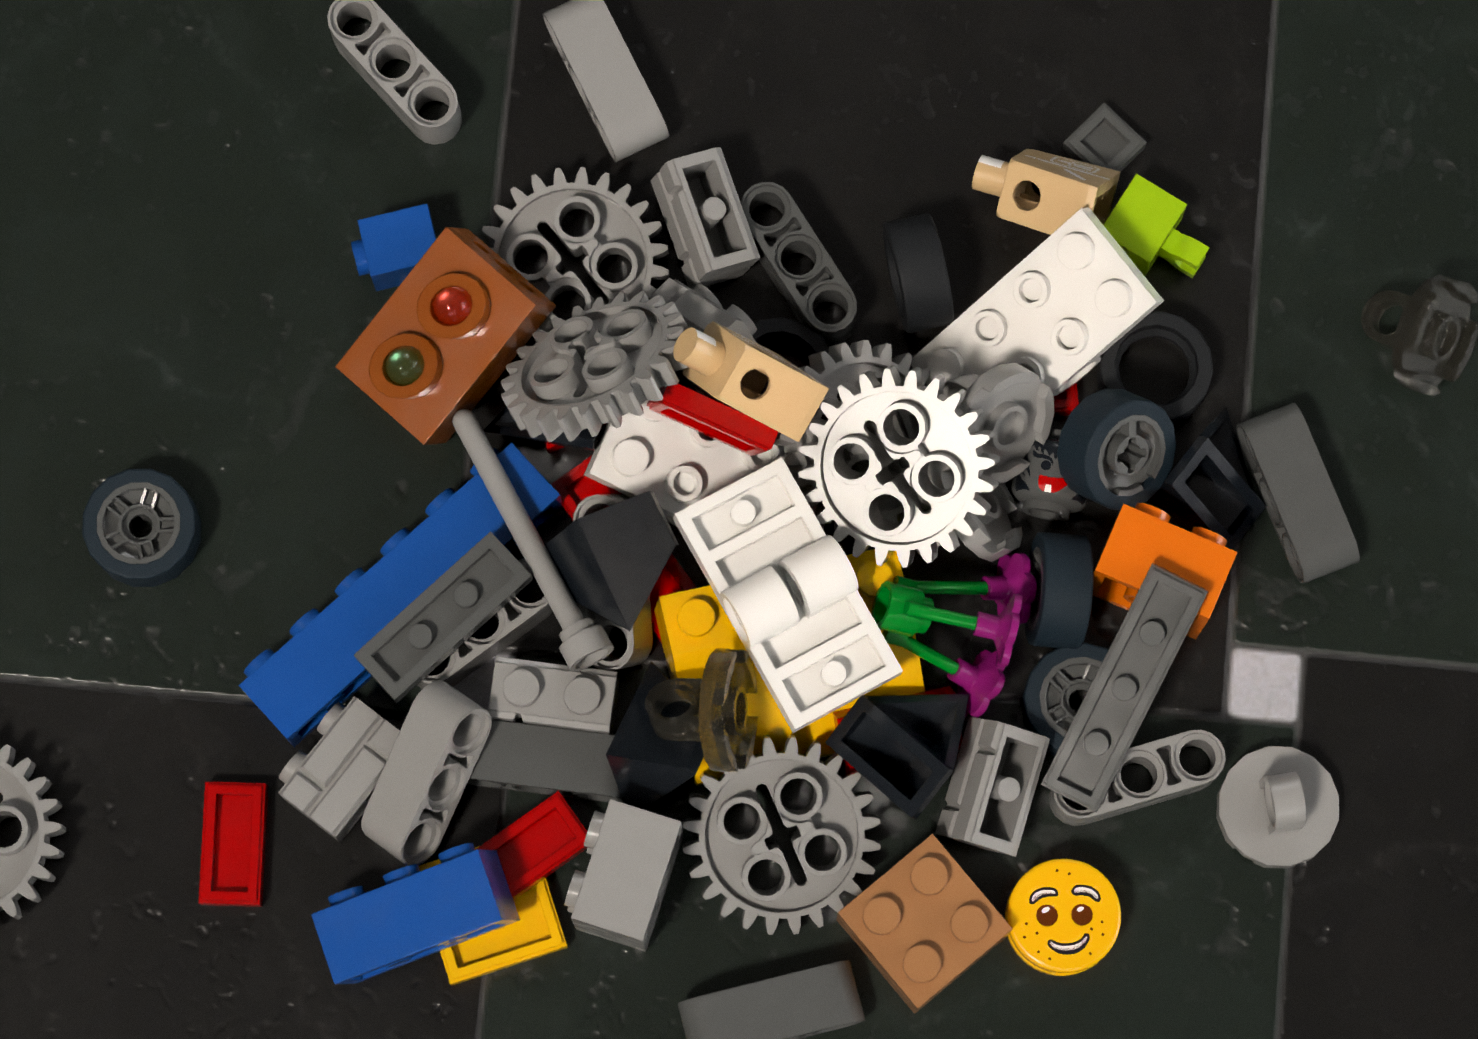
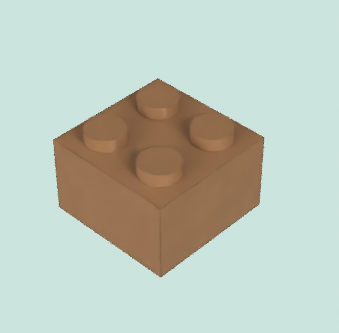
M933 834L837 913L836 918L838 923L914 1014L1004 940L1012 931V927Z

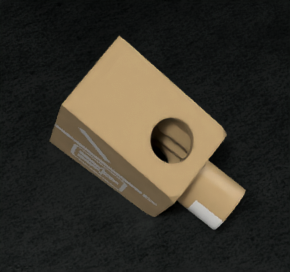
M1025 149L1012 157L1010 162L981 155L973 175L972 189L1000 197L996 210V216L1051 235L1077 211L1089 207L1104 225L1110 214L1121 172L1035 149ZM1032 182L1039 188L1041 196L1033 190Z
M714 321L709 323L703 332L693 327L685 329L674 345V359L688 367L683 369L685 377L714 398L797 442L801 440L829 390L828 387L779 354ZM768 381V387L766 391L761 395L760 393L764 388L766 382Z

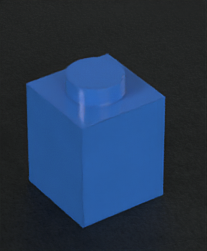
M418 205L357 220L362 239L351 241L359 276L370 274L376 291L400 286L436 240L428 205Z

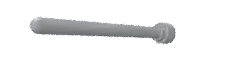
M467 409L457 411L453 416V426L562 628V631L559 633L562 641L559 650L570 671H580L600 662L614 650L603 626L595 625L591 618L583 617L475 414Z

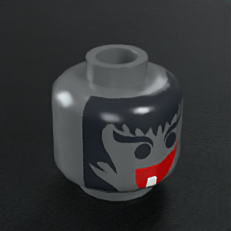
M1050 429L1049 436L1044 445L1035 440L1030 451L1023 457L1030 465L1013 478L1011 486L1015 498L1023 503L1022 511L1024 513L1051 521L1069 520L1070 513H1076L1084 509L1089 500L1072 491L1060 474L1057 456L1061 434L1059 429Z

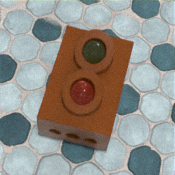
M446 227L335 367L423 445L447 443L456 431L452 423L454 414L462 409L472 411L504 372L506 365L511 363L518 354L516 350L519 347H524L532 337V334L537 331L556 305L469 229Z

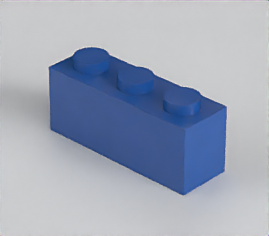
M473 843L462 844L439 853L438 857L441 864L420 871L418 864L405 866L383 875L385 885L365 893L363 886H356L329 896L330 907L315 912L311 916L334 984L359 983L520 921L497 851L475 850Z

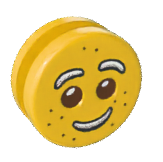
M1066 858L1042 862L1028 870L1019 879L1008 898L1005 908V920L1012 927V931L1007 937L1016 954L1035 970L1054 976H1070L1084 972L1106 956L1118 937L1121 925V907L1117 893L1110 881L1099 870L1085 862Z

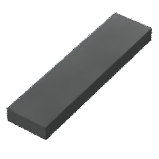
M1154 563L1151 564L1041 782L1042 786L1094 812L1098 811L1208 590Z

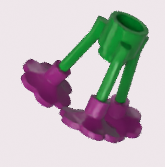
M1008 553L999 558L996 576H984L980 581H921L895 576L893 582L885 581L882 583L876 593L872 607V617L879 629L883 630L882 634L887 643L903 647L947 672V678L958 684V694H969L965 717L968 715L975 718L980 717L987 710L990 700L995 698L1004 686L1005 675L1003 671L1009 664L1019 624H1024L1028 621L1031 611L1030 603L1036 596L1037 585L1035 577L1030 573V559L1025 553ZM925 594L980 595L983 600H994L996 602L998 616L979 611L976 616L937 608L934 607L933 599L925 597ZM936 621L971 629L974 636L992 639L997 651L992 653L984 650L977 655L973 664H970L961 658H957L954 661L912 636L915 633L924 634L930 627L931 622Z

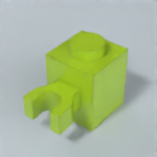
M1138 174L1135 175L1104 223L1105 228L1144 276H1146L1157 257L1160 256L1176 269L1193 279L1210 247L1176 230L1182 220L1187 204Z

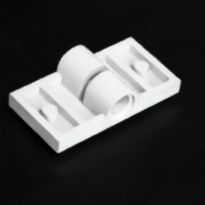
M1089 207L1081 208L912 358L911 366L913 368L929 369L930 373L925 382L928 386L939 375L945 376V381L969 373L980 376L999 364L1017 363L1039 375L1040 381L1049 385L1053 396H1056L1087 375L1100 362V356L1164 300Z
M646 400L641 404L644 414L641 416L628 412L622 416V424L619 428L613 427L610 422L606 423L584 476L630 498L653 490L667 521L676 526L673 520L675 513L772 463L775 459L784 455L785 451L784 446L773 444L771 450L754 456L748 455L649 410L650 407L646 406L649 400ZM817 506L811 508L814 514L816 512Z
M782 457L674 514L673 520L792 733L901 675L903 670L858 592L857 577L850 561L839 543L831 535L825 534Z

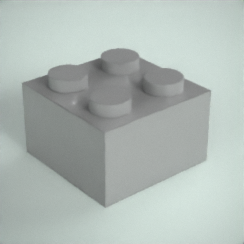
M612 799L609 801L606 813L594 812L584 842V846L587 847L586 853L591 854V859L586 873L575 870L564 903L565 906H568L567 911L572 913L571 919L576 930L646 952L682 843L683 829L681 821Z

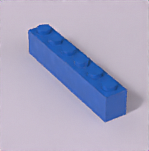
M513 443L508 445L502 452L497 448H493L536 530H538L562 508L560 494ZM475 465L470 469V473L474 477L457 492L452 488H448L440 493L425 509V513L429 517L412 532L407 528H403L395 533L380 549V553L384 557L367 572L362 568H358L350 573L336 587L335 593L338 597L321 613L317 608H314L297 620L289 630L293 637L276 653L272 649H267L253 659L245 668L243 673L247 678L239 687L293 747L318 727L326 713L337 702L342 704L346 702L372 678L367 670L356 660L354 654L491 531L510 553L518 548Z

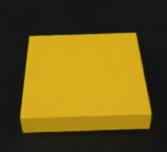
M438 859L418 867L420 871H423L441 863ZM546 878L514 900L520 921L440 951L451 986L568 948Z

